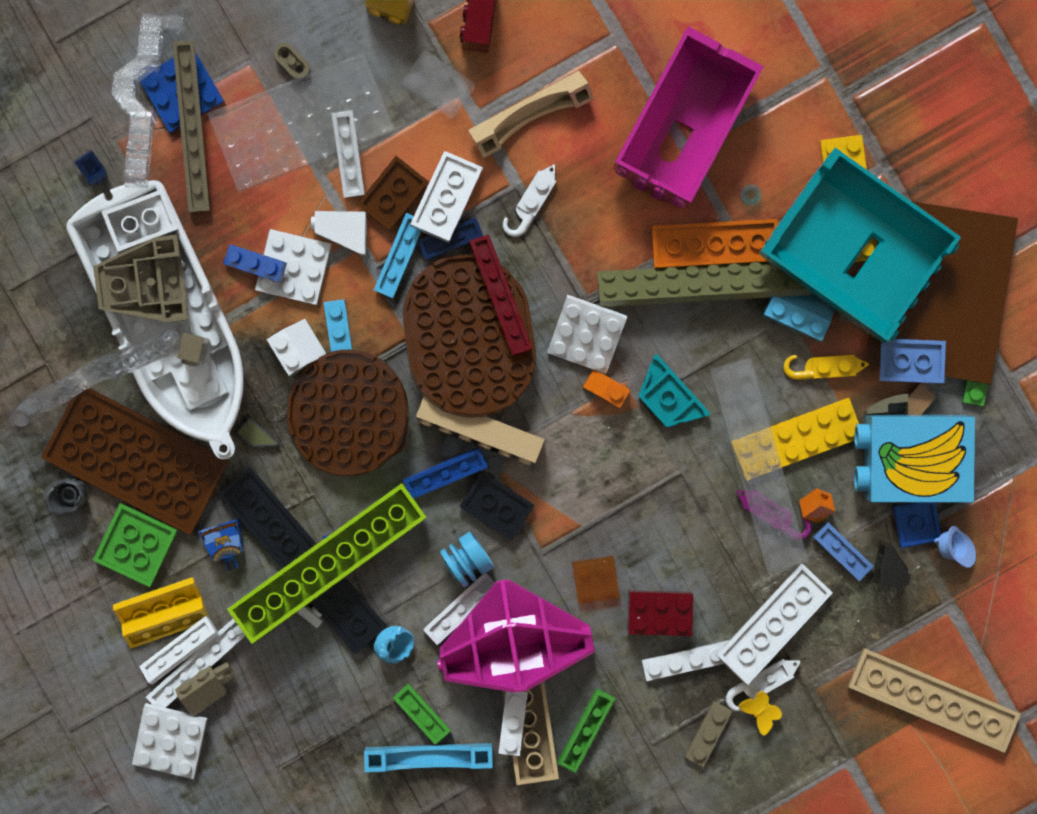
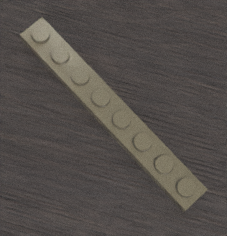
M194 40L172 42L188 212L209 211L210 202Z

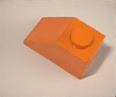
M596 370L591 372L583 386L586 390L618 409L630 392V389Z

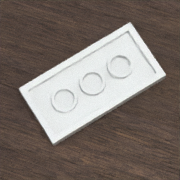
M444 151L410 227L449 243L483 167Z

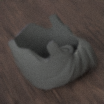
M66 478L55 483L46 496V504L50 513L58 516L75 514L85 503V483L79 478Z

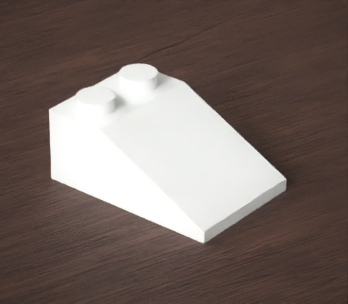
M162 189L102 211L118 254L152 238L165 236L178 230Z

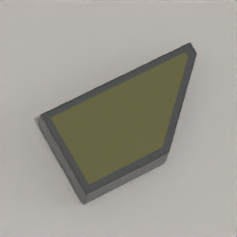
M251 417L236 432L251 447L278 446L279 444Z

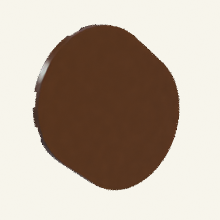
M454 255L442 258L421 271L412 282L403 306V325L408 362L416 386L433 405L456 416L470 418L490 416L514 404L527 389L536 364V350L530 310L523 288L510 272L501 266L533 348L531 352L512 357L473 255Z

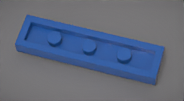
M477 447L406 477L403 482L414 499L488 468L489 465L481 448Z

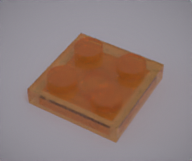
M614 556L572 562L578 604L620 598Z

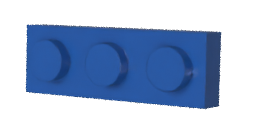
M231 244L223 262L227 266L279 283L282 281L287 263Z

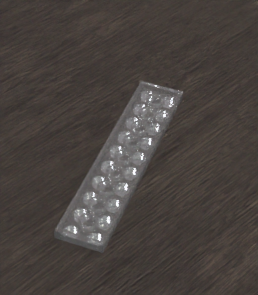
M748 358L710 369L767 573L809 562L752 359Z

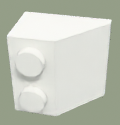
M306 319L284 328L267 339L289 376L295 375L307 365L326 354Z

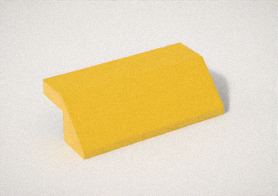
M193 577L113 604V611L121 622L122 634L130 649L189 629L205 616L209 617L201 591Z

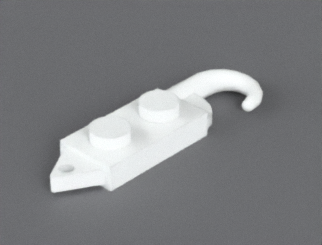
M555 164L542 171L538 170L519 201L516 212L523 221L518 229H509L507 225L508 218H504L503 230L507 235L519 237L526 232L556 184Z
M782 658L761 670L748 685L741 682L732 687L726 695L728 707L733 711H742L738 706L734 705V696L744 691L746 695L754 699L759 691L770 692L794 678L793 674L801 661L784 660Z

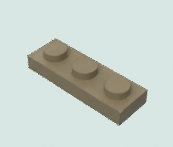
M713 700L684 757L704 767L733 711Z

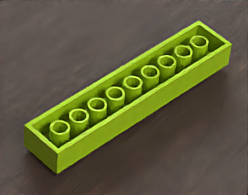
M401 483L231 605L227 610L251 644H254L423 522L427 517Z

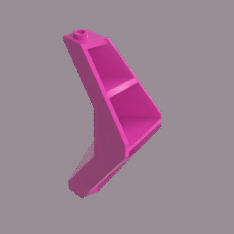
M507 579L496 581L440 647V659L437 660L439 672H443L445 681L516 693L533 688L593 654L595 650L589 624Z

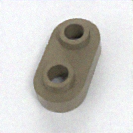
M278 44L274 49L276 61L294 79L303 80L307 78L310 73L308 62L290 44ZM287 51L289 53V56L287 58H282V53ZM299 66L303 67V72L301 73L296 72V68Z

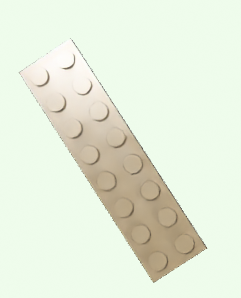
M865 648L861 652L847 686L1004 753L1021 715L1014 710Z

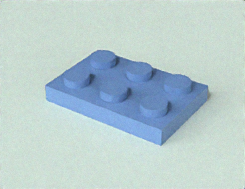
M894 339L892 342L890 340L886 343L881 342L879 381L944 384L946 341Z

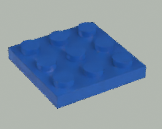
M196 53L202 116L225 103ZM174 58L138 78L170 133L180 129Z

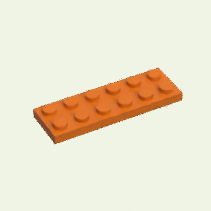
M778 219L651 226L654 268L768 262L759 255V252L777 227Z

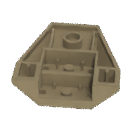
M177 235L152 238L93 266L99 310L166 323L188 320L187 295Z

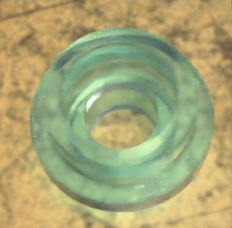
M748 184L743 187L740 196L745 204L755 205L760 201L762 193L758 186ZM752 191L755 195L754 198H748L747 193Z

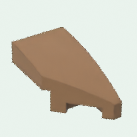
M918 384L908 396L909 402L903 404L906 415H922L936 396L923 384Z

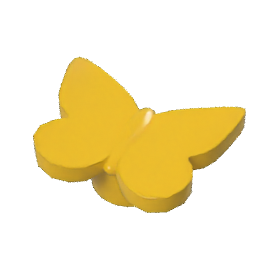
M764 691L757 692L754 699L748 698L738 705L740 710L754 715L762 735H766L773 725L772 720H779L782 717L780 708L769 704V697Z

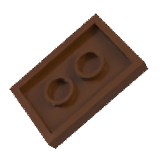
M395 156L360 199L357 206L387 230L391 231L428 185L429 181L398 156Z

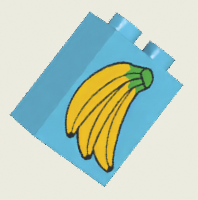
M865 414V424L855 425V448L864 449V466L855 467L854 488L856 492H864V499L870 502H974L975 417L969 415Z

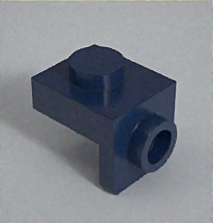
M92 149L74 160L76 166L87 179L89 186L92 184L98 185L106 179L107 171Z

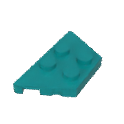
M656 353L653 356L638 397L665 427L709 416L711 413Z

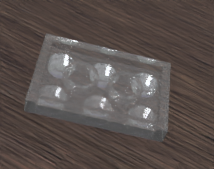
M424 49L401 82L402 86L452 120L476 88L475 83L426 49Z

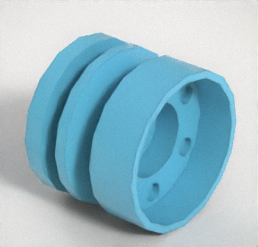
M471 531L459 538L461 549L458 550L452 543L449 545L453 552L452 555L445 548L440 551L447 569L454 579L464 587L469 585L465 577L467 574L473 582L476 580L473 570L477 569L484 575L494 568L492 561Z

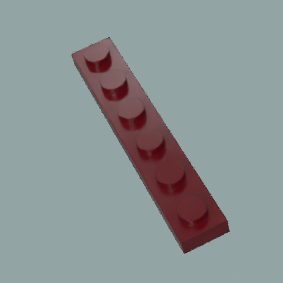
M485 235L469 240V246L511 356L515 357L531 352L533 349L490 236Z

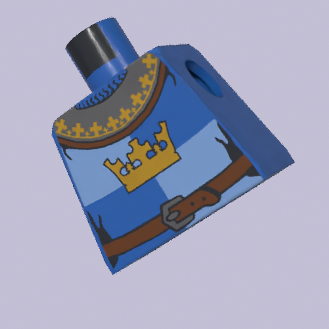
M240 519L198 531L214 562L223 559L227 571L239 567L235 555L244 552Z

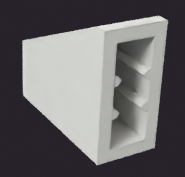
M315 211V217H311V229H315L317 235L361 256H367L366 212Z

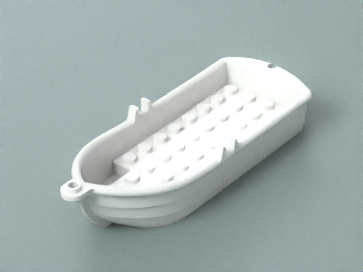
M152 180L129 183L110 190L113 195L112 200L107 201L105 194L102 193L81 207L68 220L66 225L67 232L96 292L93 266L118 255L102 211L158 190H163L178 230L165 236L177 235L187 295L188 320L166 323L105 310L104 312L113 329L112 334L117 337L120 344L119 350L125 355L137 384L151 407L161 418L177 430L193 438L209 442L214 454L218 458L229 459L235 453V445L229 433L239 413L244 384L242 360L235 338L164 185L159 181ZM183 333L210 339L204 364L198 363L197 366L182 364V359L177 358ZM224 444L228 448L225 453L221 451V446Z

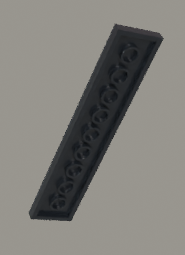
M252 467L245 470L218 494L282 569L317 544ZM346 577L311 602L355 654L388 626Z

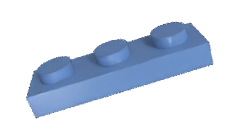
M829 522L813 536L856 580L860 581L874 567Z

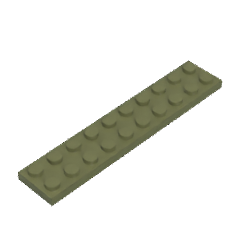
M770 262L597 271L601 307L812 295L811 291Z

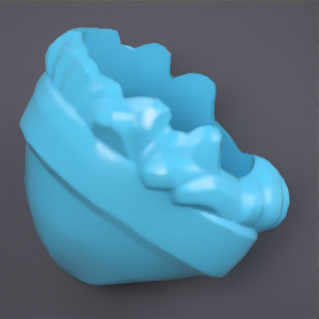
M390 626L378 634L374 643V652L382 661L397 664L411 655V650L414 647V636L401 626Z

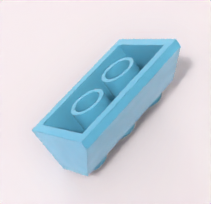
M813 293L812 295L770 297L762 317L816 342H821L831 323L835 309Z

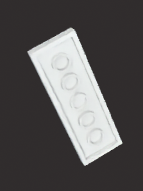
M800 564L716 656L739 679L748 685L833 592L809 569Z

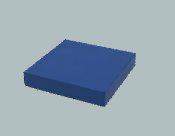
M914 502L892 506L900 548L932 543L934 539L940 537L941 529L936 502Z

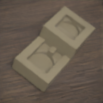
M908 394L881 399L868 406L863 412L864 414L888 412V404L909 402Z

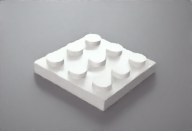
M270 229L264 255L287 263L281 283L258 276L255 290L317 305L332 244Z
M567 295L547 353L606 374L627 316Z
M146 703L143 708L132 765L194 779L208 718L197 715L193 717L189 713Z

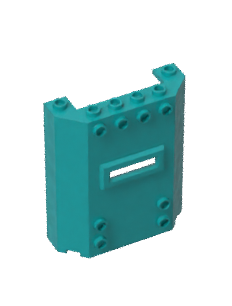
M835 147L813 174L769 236L759 255L876 339L886 343L889 340L892 342L898 335L899 331L897 328L906 318L904 313L908 308L912 309L918 301L916 296L920 291L924 292L929 286L930 281L928 279L932 274L936 275L941 269L942 264L940 262L942 259L956 252L960 246L958 241L961 237ZM871 237H873L879 244L855 278L847 274V271Z

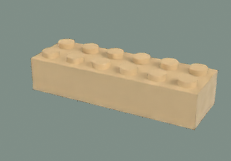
M425 396L416 417L420 418L419 423L429 427L436 424L440 426V431L450 435L454 431L460 434V439L471 442L472 439L480 441L478 446L491 450V447L498 448L499 454L509 458L511 454L519 457V462L530 465L531 462L536 463L545 440L486 416L470 418L450 414L433 405Z
M544 681L527 690L520 756L512 755L517 785L559 779ZM503 691L504 704H505L506 691Z

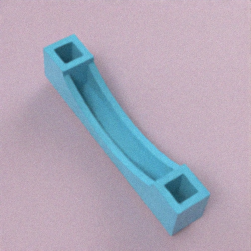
M492 743L366 747L364 750L365 772H386L390 770L431 767L493 768Z

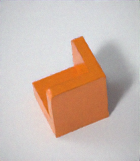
M818 488L799 501L803 518L815 523L821 522L836 512L832 495Z

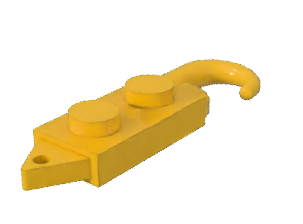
M792 355L785 360L783 369L785 374L794 380L856 376V373L867 367L869 363L856 358L855 355L814 357L806 362L805 371L794 372L789 366L792 360L797 359V355Z

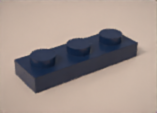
M475 217L458 224L449 243L431 235L418 240V243L427 261L467 245L469 240L482 237L483 233Z

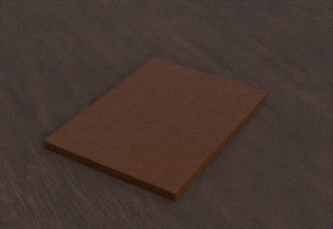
M913 202L961 237L958 241L960 246L953 255L949 254L940 262L942 264L941 269L936 275L932 274L928 279L930 284L926 290L918 293L916 296L918 301L912 309L908 308L904 313L906 318L897 328L899 333L895 339L946 341L945 377L991 384L1018 218ZM871 334L868 337L864 362L869 363V365L880 366L881 341Z

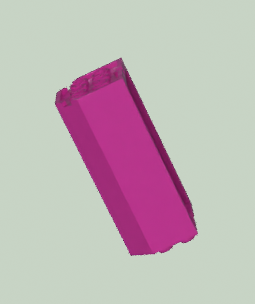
M688 26L614 163L613 169L616 170L615 173L633 182V186L638 190L644 191L646 189L652 192L651 196L659 201L665 199L679 208H688L764 66L732 49L725 48L719 42ZM674 120L693 129L678 159L673 162H666L660 157L659 149Z

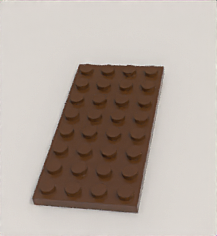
M79 383L41 456L45 461L189 535H192L230 462L229 459L218 458L212 450L82 383Z

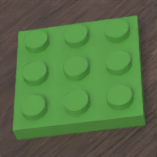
M120 503L93 561L148 587H152L178 529Z

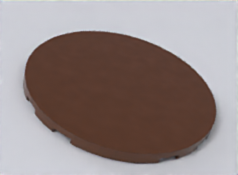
M351 349L336 350L319 357V359L313 361L301 371V375L290 391L287 404V423L290 435L293 437L298 451L307 461L317 467V469L328 474L358 476L381 467L396 453L406 434L409 406L401 380L387 363L367 352Z

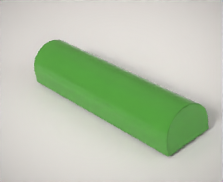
M599 688L595 689L557 761L558 765L574 773L578 771L616 699L615 697Z

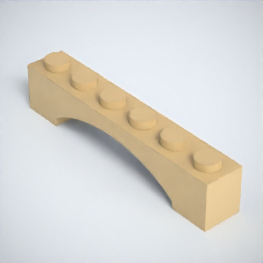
M577 71L468 131L480 154L485 158L502 149L501 145L514 132L534 119L568 107H575L577 109L595 98L588 82L580 71Z

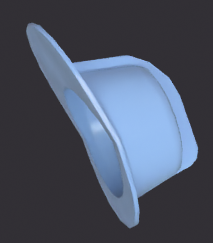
M952 526L949 531L943 532L939 538L934 539V543L939 548V552L944 559L954 560L966 568L971 567L975 563L976 551L972 540L956 526Z

